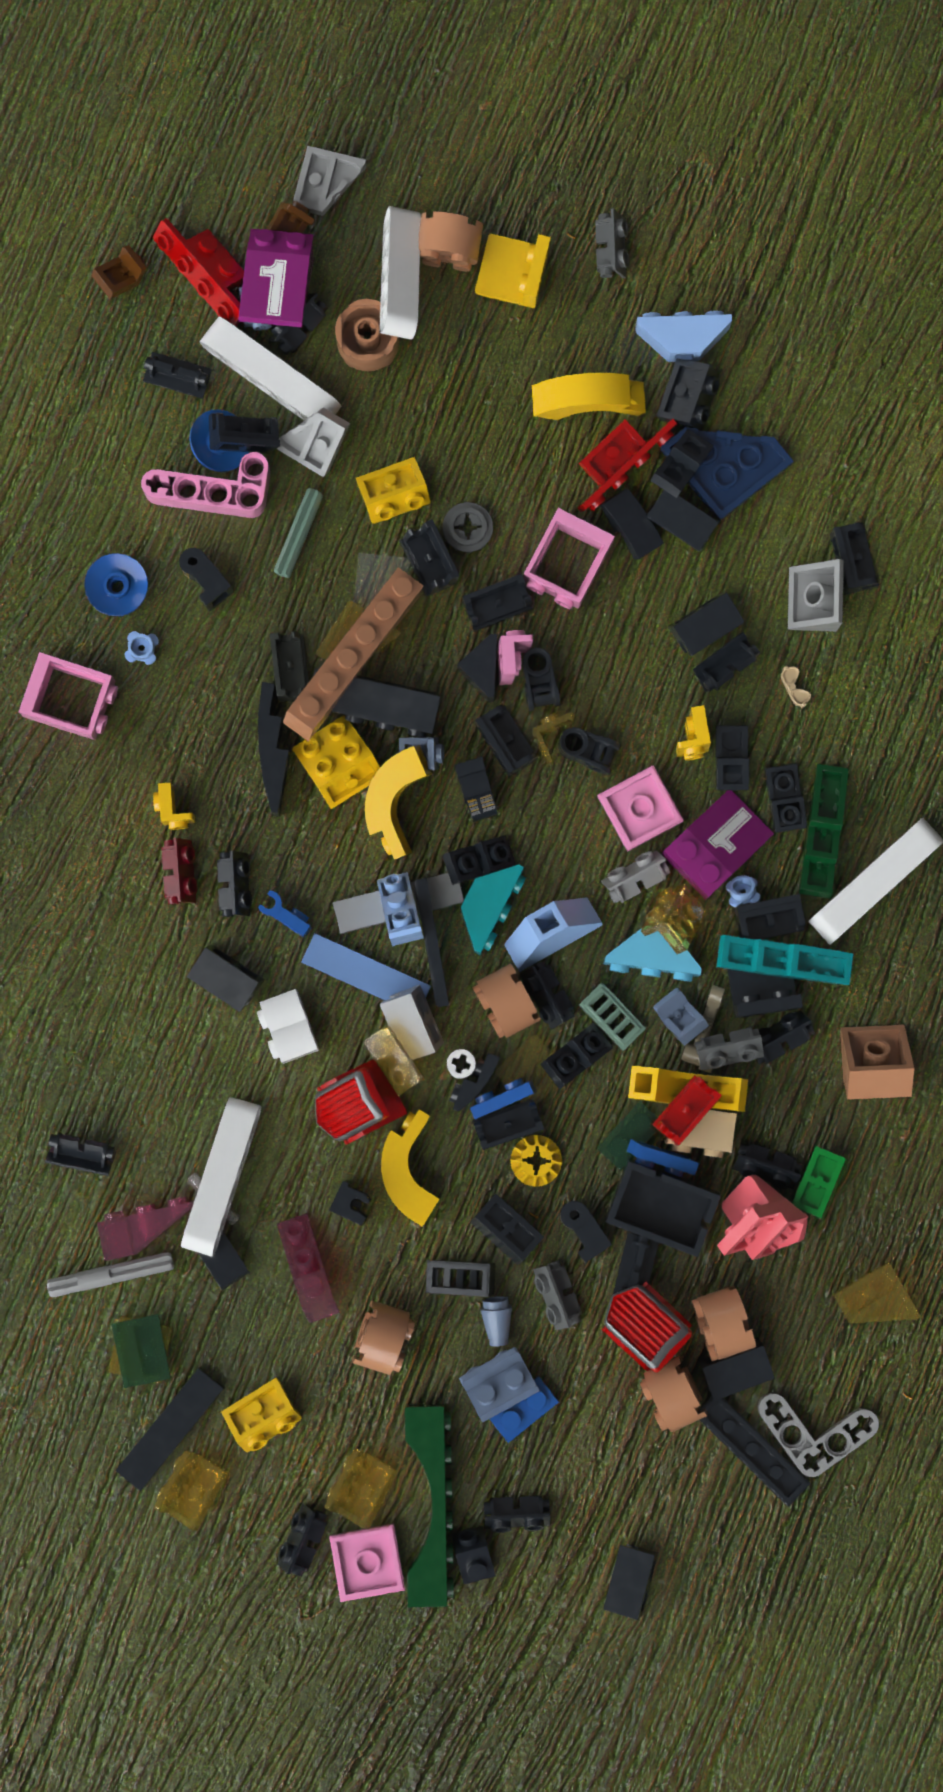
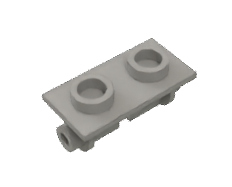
M657 850L642 853L635 859L636 862L627 867L613 869L608 873L607 878L601 880L602 884L610 891L609 896L614 904L619 901L624 903L641 893L636 882L641 880L644 887L648 889L665 880L666 875L670 874L665 858Z

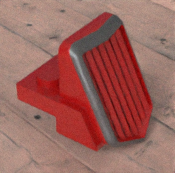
M379 1056L317 1087L319 1092L315 1096L316 1124L334 1140L344 1141L345 1145L408 1114Z
M647 1282L642 1286L635 1285L611 1296L604 1321L605 1327L602 1331L646 1371L650 1369L653 1372L661 1371L691 1338L692 1331L690 1327L692 1324Z

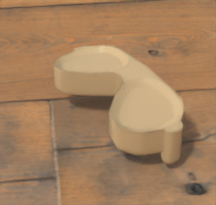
M784 666L781 680L793 704L803 708L810 701L811 694L809 691L796 688L795 682L800 673L799 669L794 666Z

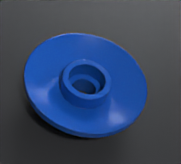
M210 410L200 415L194 421L189 436L190 446L194 456L203 466L216 472H229L238 468L242 458L249 452L210 450L209 415L211 413H223L225 416H236L225 410Z
M113 553L97 559L90 566L85 577L84 588L89 602L96 610L109 616H124L135 611L145 600L148 591V578L145 570L137 560L125 554ZM117 582L123 584V589L120 592L112 591V586Z

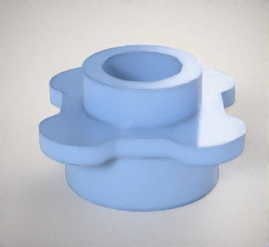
M136 631L129 633L127 637L129 641L128 650L125 652L126 660L131 663L137 660L144 661L147 665L153 664L156 661V656L154 655L155 646L159 643L155 634L147 636ZM143 645L145 649L140 651L139 646Z
M741 875L726 884V890L730 892L731 896L729 904L737 907L759 902L760 894L756 892L755 888L757 880Z

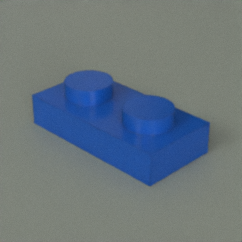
M522 1078L504 1085L506 1089L504 1093L494 1096L493 1091H490L475 1098L477 1104L470 1107L474 1119L536 1093L537 1091L532 1080L524 1083Z
M633 1139L630 1140L627 1152L636 1157V1163L650 1168H654L655 1163L665 1166V1172L682 1177L684 1172L695 1175L699 1165L697 1161L688 1156Z
M539 1376L534 1379L540 1390L539 1392L490 1418V1421L508 1443L559 1403Z

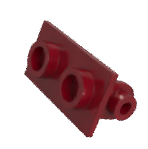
M181 838L164 841V847H161L163 870H173L174 875L163 876L164 898L168 899V905L181 904V902L194 904L196 903L198 885L194 878L193 863L195 861V850L192 846V840Z

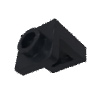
M483 1527L468 1528L453 1533L452 1540L463 1583L468 1584L494 1577L495 1571Z

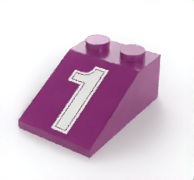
M251 228L246 252L239 321L302 327L313 268L314 235Z
M727 790L675 839L661 855L706 900L774 833L732 790Z

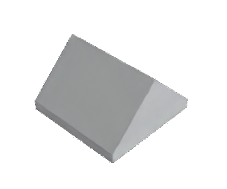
M836 559L789 567V630L833 632L838 630L843 619L844 560Z

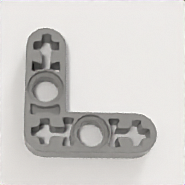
M774 1392L764 1394L757 1404L761 1418L798 1470L808 1477H816L825 1472L873 1437L879 1428V1420L872 1411L866 1408H858L813 1439L781 1395ZM768 1400H772L774 1403L780 1401L781 1405L778 1407L780 1414L784 1418L788 1413L791 1416V1419L783 1421L777 1429L773 1426V1424L779 1422L775 1415L772 1413L765 1414V1410L768 1408L766 1404ZM861 1415L864 1418L870 1416L871 1420L868 1422L870 1429L865 1431L860 1428L853 1434L858 1439L853 1442L850 1434L843 1429V1426L848 1424V1427L853 1429L859 1424L858 1416ZM790 1425L797 1426L801 1432L800 1439L794 1444L786 1443L783 1439V1431ZM840 1433L844 1435L846 1445L841 1451H832L828 1446V1440L831 1435ZM822 1443L824 1450L832 1457L826 1461L825 1456L822 1455L815 1461L817 1464L816 1469H812L809 1466L804 1468L803 1464L806 1462L804 1456L808 1453L811 1456H816L821 1452L816 1446Z

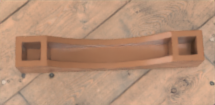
M398 567L289 707L283 723L304 739L310 741L370 657L418 600L424 585Z

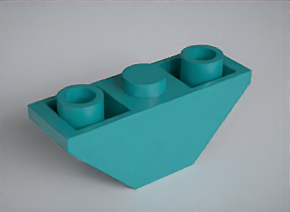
M515 865L475 878L461 905V913L474 953L481 955L483 949L490 951L498 935L492 932L497 921L504 923L512 907L507 904L512 892L518 895L526 880V877L521 875L524 867Z

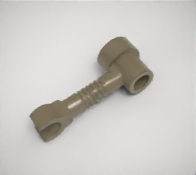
M715 985L712 986L703 1014L709 1026L696 1036L694 1044H686L681 1059L682 1061L699 1066V1070L701 1069L695 1042L701 1041L700 1038L709 1037L725 992L724 988ZM707 1069V1070H702V1071L711 1073V1072H712V1069Z

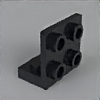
M727 969L735 1019L795 1010L803 1007L801 994L796 995L794 979Z

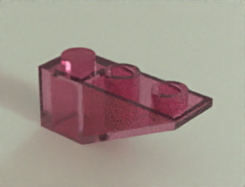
M186 1197L176 1198L167 1201L168 1207L157 1210L155 1203L136 1207L137 1214L125 1217L123 1210L104 1214L105 1221L97 1223L104 1261L141 1253L190 1212L194 1201L187 1202Z
M307 1213L278 1223V1231L299 1301L309 1323L340 1313Z

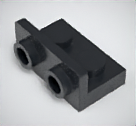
M677 358L656 415L658 419L664 422L674 419L679 425L702 431L703 426L710 417V406L713 397L720 388V375L710 364Z

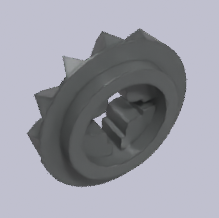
M471 502L460 503L447 512L443 521V533L446 542L456 551L471 553L476 550H482L490 541L493 533V522L490 514L482 506ZM466 516H469L472 526H477V530L471 532L470 540H467L464 531H459L458 529L464 526Z

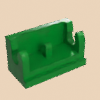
M816 1146L792 1204L802 1212L824 1220L848 1160Z

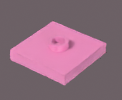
M654 765L597 795L627 852L684 822Z
M394 1523L329 1536L340 1602L405 1591Z

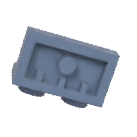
M516 1347L501 1351L494 1359L481 1366L472 1367L465 1375L459 1378L482 1422L540 1391Z

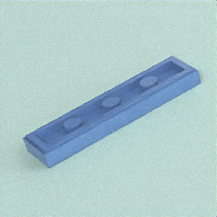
M315 933L301 963L382 1000L390 999L389 996L419 984L426 998L431 988L430 985Z

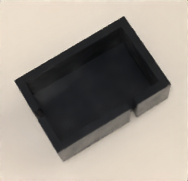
M628 1158L605 1217L606 1223L698 1257L708 1232L707 1225L701 1223L702 1218L705 1222L711 1224L721 1197L720 1193L662 1170L659 1176L655 1175V1168L643 1166L636 1163L635 1160Z

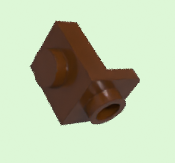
M293 201L292 204L281 202L267 230L303 234L307 225H313L315 219L308 215L310 210L296 201Z
M126 245L122 248L117 258L95 268L91 276L111 300L138 286L146 271V266L142 258L129 245Z

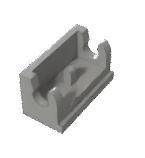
M420 984L389 996L390 999L380 1003L404 1063L435 1053L443 1045V1038Z

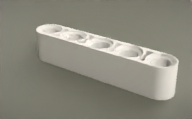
M393 206L388 207L383 225L380 333L412 340L418 323L419 227L421 214L420 212Z
M221 317L215 320L199 342L209 353L302 420H306L323 407L335 415L342 407L326 391Z
M921 818L808 922L829 945L832 944L943 843L942 837L924 818Z
M229 1097L181 1243L182 1248L214 1256L261 1113L260 1105Z

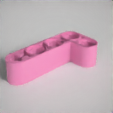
M250 452L240 462L237 481L157 469L145 473L141 480V487L146 498L156 505L255 518L260 516L266 507L270 468L262 454ZM253 464H259L264 467L262 473L257 476L249 475L247 470ZM157 482H161L163 488H158L157 492L154 493L151 487H155ZM191 485L196 488V492L192 497L185 498L180 495L181 490L185 486ZM172 487H173V496H171L170 491H169V489L172 490ZM217 490H224L228 493L226 499L222 502L213 501L211 499L212 494ZM249 494L259 497L257 504L252 507L242 504L245 496Z

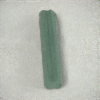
M308 488L305 492L274 568V572L281 577L289 578L292 574L323 498L322 493L318 490Z

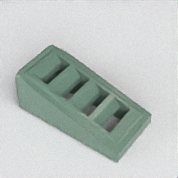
M602 982L578 1005L622 1051L646 1029ZM604 995L607 1000L594 1011L591 1006ZM613 1004L617 1009L603 1020L600 1015ZM622 1013L626 1018L612 1030L608 1025ZM631 1023L634 1028L621 1039L618 1034Z

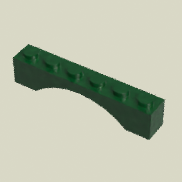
M405 1404V1441L416 1453L425 1470L432 1498V1518L426 1541L407 1571L408 1608L447 1607V1598L454 1597L453 1577H447V1564H453V1544H446V1531H453L452 1511H446V1498H452V1478H445V1465L452 1464L451 1445H445V1432L451 1431V1412H444V1404Z

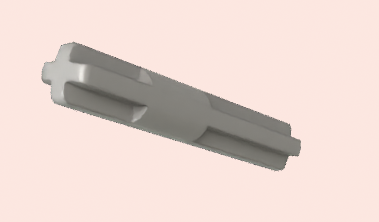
M165 1252L49 1279L47 1281V1290L49 1296L58 1297L174 1269L173 1256L170 1252Z

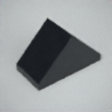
M490 634L457 664L458 671L487 702H494L497 634Z

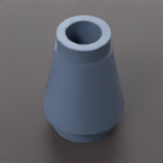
M496 1296L483 1299V1306L480 1308L489 1339V1345L504 1346L509 1344L512 1305L509 1304L508 1297Z

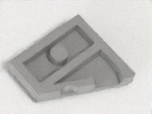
M307 146L293 201L307 207L310 210L309 213L323 216L366 167V160Z
M323 407L279 437L280 447L277 450L325 477L331 469L350 423Z

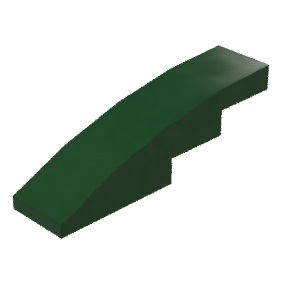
M817 764L798 894L831 898L835 864L838 859L840 831L844 819L848 768Z

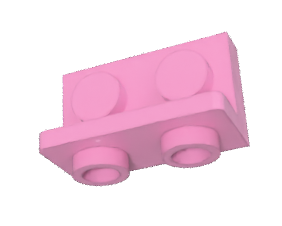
M524 630L507 631L506 636L500 637L497 646L499 685H512L515 676L519 675V670H521V653H526L530 650L533 643V635H525Z

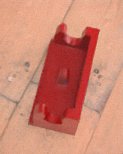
M694 1075L652 1125L676 1146H679L722 1095L715 1089L710 1088L702 1078Z

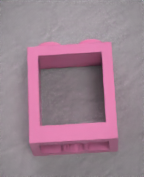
M558 508L523 574V578L527 583L526 587L537 594L543 595L546 592L556 597L554 601L564 608L571 609L573 606L579 609L613 544L615 536ZM558 530L599 550L577 594L535 574Z
M39 652L19 713L25 718L96 740L97 734H102L105 730L108 716L104 714L108 703H114L118 686H115L116 681L111 675ZM53 669L102 685L88 728L39 712Z

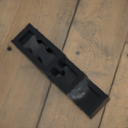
M262 682L258 713L259 755L263 783L273 816L280 817L291 755L288 750L279 749L283 719L282 717L272 716L276 686L272 683Z

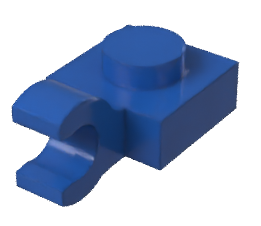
M269 891L267 894L275 899V906L267 909L259 905V910L264 915L275 918L305 939L312 929L306 923L309 917L294 907L289 912L282 907L281 897L276 892Z

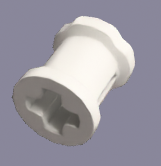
M455 1050L447 1059L448 1071L455 1078L464 1079L472 1075L475 1070V1058L467 1050ZM461 1055L466 1056V1063L471 1065L469 1070L463 1069L461 1073H457L456 1066L452 1064L453 1059L459 1060Z

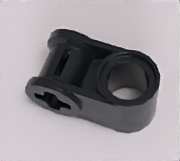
M542 648L528 650L522 661V670L529 712L534 711L535 707L554 704L556 707L561 706L558 685L554 677L549 653ZM533 656H539L545 661V668L541 671H533L528 666V660Z
M576 727L565 730L558 740V750L563 757L604 775L611 774L610 766L616 751L621 749V744L612 739L595 735ZM568 736L579 738L581 749L578 751L567 749L565 738ZM605 749V753H604V756H603V758H602V761H600L602 752H603V750Z

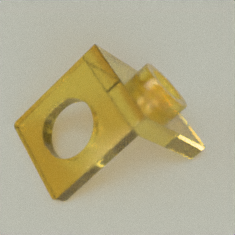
M573 712L560 717L558 713L551 714L540 720L542 725L533 728L532 734L547 767L552 766L553 760L542 736L573 723L575 719Z

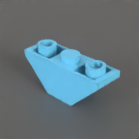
M641 928L607 954L603 962L604 965H610V971L629 973V968L642 969L641 975L661 977V972L674 974L673 979L692 982L693 976L699 977L702 969L674 932Z

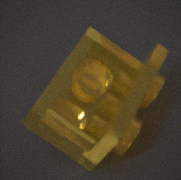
M683 884L674 889L668 887L657 895V902L646 915V922L641 929L644 936L659 931L676 954L687 951L707 913L701 902Z
M390 1026L383 1027L363 1042L398 1096L425 1080Z
M354 1449L352 1454L345 1459L343 1471L337 1483L329 1490L325 1508L339 1513L361 1528L369 1530L398 1470L368 1452Z
M186 1450L176 1460L173 1466L174 1471L168 1482L158 1492L154 1509L167 1513L189 1529L198 1531L229 1472L203 1455Z

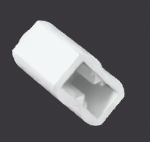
M297 989L259 1002L262 1010L257 1011V1015L262 1028H269L273 1040L268 1041V1046L274 1059L280 1058L281 1063L285 1064L319 1051L316 1038Z

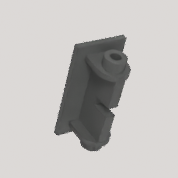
M612 208L611 216L608 213H602L598 215V220L595 221L596 244H607L606 248L596 249L597 272H600L601 278L612 277V272H616L624 279L626 278V267L629 266V254L625 248V237L628 236V223L621 214Z
M751 1027L729 1032L730 1042L726 1043L723 1034L700 1038L701 1041L695 1042L701 1071L717 1069L739 1062H749L764 1057L762 1037L759 1034L758 1028L752 1030Z
M557 1260L547 1264V1266L533 1269L535 1286L538 1292L543 1295L547 1306V1318L554 1325L555 1330L572 1327L571 1325L581 1322L580 1315L583 1313L575 1293L564 1296L562 1290L572 1287L565 1265L561 1266L560 1261Z

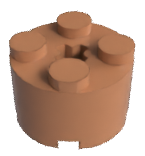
M427 212L422 213L419 227L420 258H423L422 264L440 267L441 262L452 263L455 270L471 271L472 265L478 262L483 223L476 220V225L474 226L468 224L469 217L447 212H433L432 218H428Z
M361 299L348 305L349 307L337 318L335 326L337 346L341 357L348 366L361 371H376L390 365L399 348V337L380 333L381 302L374 299ZM365 332H371L370 339H364Z
M511 963L476 981L478 985L472 987L484 1010L491 1009L492 1013L487 1016L499 1038L503 1036L508 1038L541 1020L524 985L516 976V971Z
M734 1285L691 1300L696 1314L695 1319L701 1335L704 1334L705 1345L711 1361L721 1360L756 1348L752 1329L747 1330L749 1325L744 1305Z
M372 1300L369 1306L374 1310L373 1313H365L355 1343V1347L359 1348L358 1352L360 1354L359 1357L352 1356V1363L390 1375L392 1371L400 1372L405 1353H402L401 1350L404 1340L410 1341L415 1322L410 1319V1312Z
M680 1356L671 1359L659 1372H653L651 1369L644 1372L645 1379H642L640 1383L648 1401L654 1400L657 1407V1412L654 1415L661 1430L669 1429L672 1433L708 1416L706 1408L699 1409V1401L703 1399L687 1366L682 1369L679 1367V1364L683 1361Z

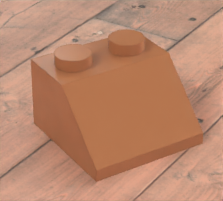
M905 1025L840 1028L842 1071L847 1100L912 1097L915 1068Z

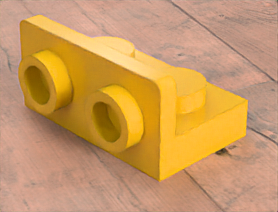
M415 457L356 478L372 524L389 520L392 517L411 510H417L431 503L426 482Z
M704 705L691 707L690 716L686 717L685 722L688 741L677 743V757L684 756L685 761L703 758V754L709 751L711 741Z
M277 1377L221 1411L237 1444L247 1453L263 1448L269 1439L277 1434H283L292 1430L296 1423L302 1419Z

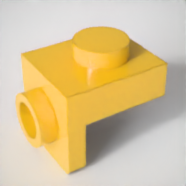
M171 782L158 783V792H153V803L155 812L160 811L161 823L169 825L170 830L187 829L188 823H195V815L193 813L176 814L174 786Z

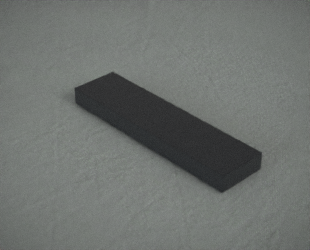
M427 878L415 879L414 884L435 1002L438 1007L447 1006L449 1002Z
M199 1367L115 1471L141 1491L224 1387Z
M711 1395L699 1408L700 1410L706 1408L708 1416L700 1419V1421L788 1507L811 1484L724 1398L714 1401Z

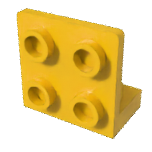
M489 234L475 294L535 308L550 249L551 237L538 234L537 242L533 244Z
M345 715L316 732L310 741L305 739L292 748L330 809H333L369 786L380 768L374 755L351 722L345 720Z

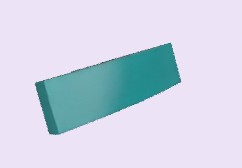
M721 935L716 967L792 979L850 985L853 953L800 944H785L761 939L753 940Z

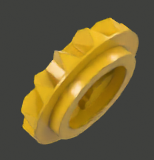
M531 1135L523 1138L516 1144L511 1154L513 1173L522 1183L529 1186L538 1187L549 1184L558 1176L562 1166V1156L558 1146L551 1139L541 1135ZM536 1146H539L538 1152H540V1157L551 1160V1162L540 1165L537 1175H534L533 1165L522 1162V1158L533 1157Z

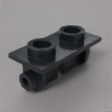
M316 293L308 294L303 325L310 332L326 316L325 312L328 309L320 300L317 303L314 302V299L318 296ZM273 325L270 330L273 335L267 341L269 343L279 341L281 344L278 346V349L285 355H288L290 352L294 353L307 335L300 327Z
M152 352L151 356L145 360L144 369H146L143 382L203 399L212 369Z
M741 632L696 666L693 671L705 692H711L713 689L717 691L720 689V686L734 676L733 671L737 669L740 672L752 662H756L760 651L754 644L750 645L745 633Z
M233 850L220 853V859L217 860L218 882H229V888L218 889L219 911H222V917H235V915L250 916L252 894L249 891L251 865L248 853Z
M543 960L520 974L527 993L533 997L539 1007L540 1017L549 1025L551 1030L575 1017L572 1011L575 1008L565 991L562 990L554 994L551 990L560 985V982L550 964L546 965Z
M800 1010L784 1015L780 1022L769 1028L759 1029V1034L762 1037L764 1057L757 1058V1063L759 1065L763 1062L768 1064L786 1054L781 1045L785 1041L791 1050L810 1041V1036L815 1034L811 1026V1020Z
M58 1132L57 1135L51 1134L50 1149L45 1163L109 1176L116 1151L115 1147L109 1146L110 1143L108 1142L102 1143L86 1139L84 1145L80 1144V1138Z
M750 1142L747 1145L740 1144L737 1153L738 1158L733 1165V1170L739 1171L745 1177L757 1175L778 1188L794 1189L801 1178L800 1172L803 1163L797 1161L798 1158L776 1151L773 1161H769L767 1157L770 1149Z
M627 1234L613 1294L635 1285L642 1286L645 1282L649 1284L659 1242L640 1235Z
M542 1495L519 1497L520 1509H514L513 1497L490 1498V1501L484 1502V1515H491L485 1516V1529H492L496 1533L509 1532L513 1527H524L527 1531L542 1530L544 1526H550V1513H543L550 1512L549 1498L543 1499Z
M302 1503L300 1510L292 1518L291 1532L287 1542H284L280 1547L277 1564L287 1574L290 1575L292 1572L301 1577L304 1571L308 1572L316 1553L315 1548L307 1546L308 1540L320 1543L328 1521H326L328 1515L319 1510L314 1512L304 1503Z

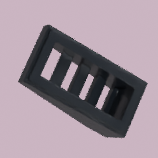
M427 1260L426 1293L481 1297L493 1296L495 1292L496 1265L489 1262ZM439 1268H444L443 1286H438ZM452 1269H457L456 1287H451ZM465 1269L470 1270L469 1287H465ZM479 1270L483 1271L482 1288H478Z

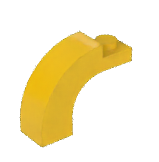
M574 374L552 378L532 385L533 415L535 417L559 420L573 414L590 411H611L635 416L646 413L644 382L629 380V375Z
M420 745L412 746L388 759L374 775L366 794L365 819L369 834L373 835L381 831L383 832L384 837L381 838L382 845L388 855L392 854L394 860L412 853L397 817L399 798L409 785L432 775L431 770H428V762Z
M632 1066L628 1098L670 1104L695 1075L702 1078L710 1088L715 1089L722 1095L711 1109L745 1112L748 1079Z
M418 1110L416 1115L410 1112L401 1126V1129L405 1131L403 1136L398 1135L392 1130L387 1136L382 1151L381 1172L386 1191L395 1206L405 1216L423 1227L440 1198L422 1188L414 1180L409 1169L410 1150L430 1118L429 1115Z

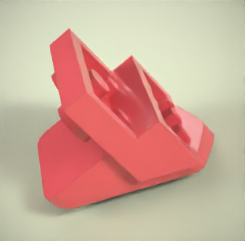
M757 1175L745 1177L722 1203V1210L732 1223L724 1232L726 1236L717 1245L724 1256L745 1250L750 1258L755 1260L772 1255L778 1249L801 1242L805 1238L808 1215L803 1213Z

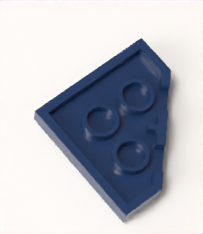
M687 427L660 448L667 458L674 445L687 429L714 446L688 485L719 522L794 462L774 437L744 436L742 433L723 431H699L696 428Z

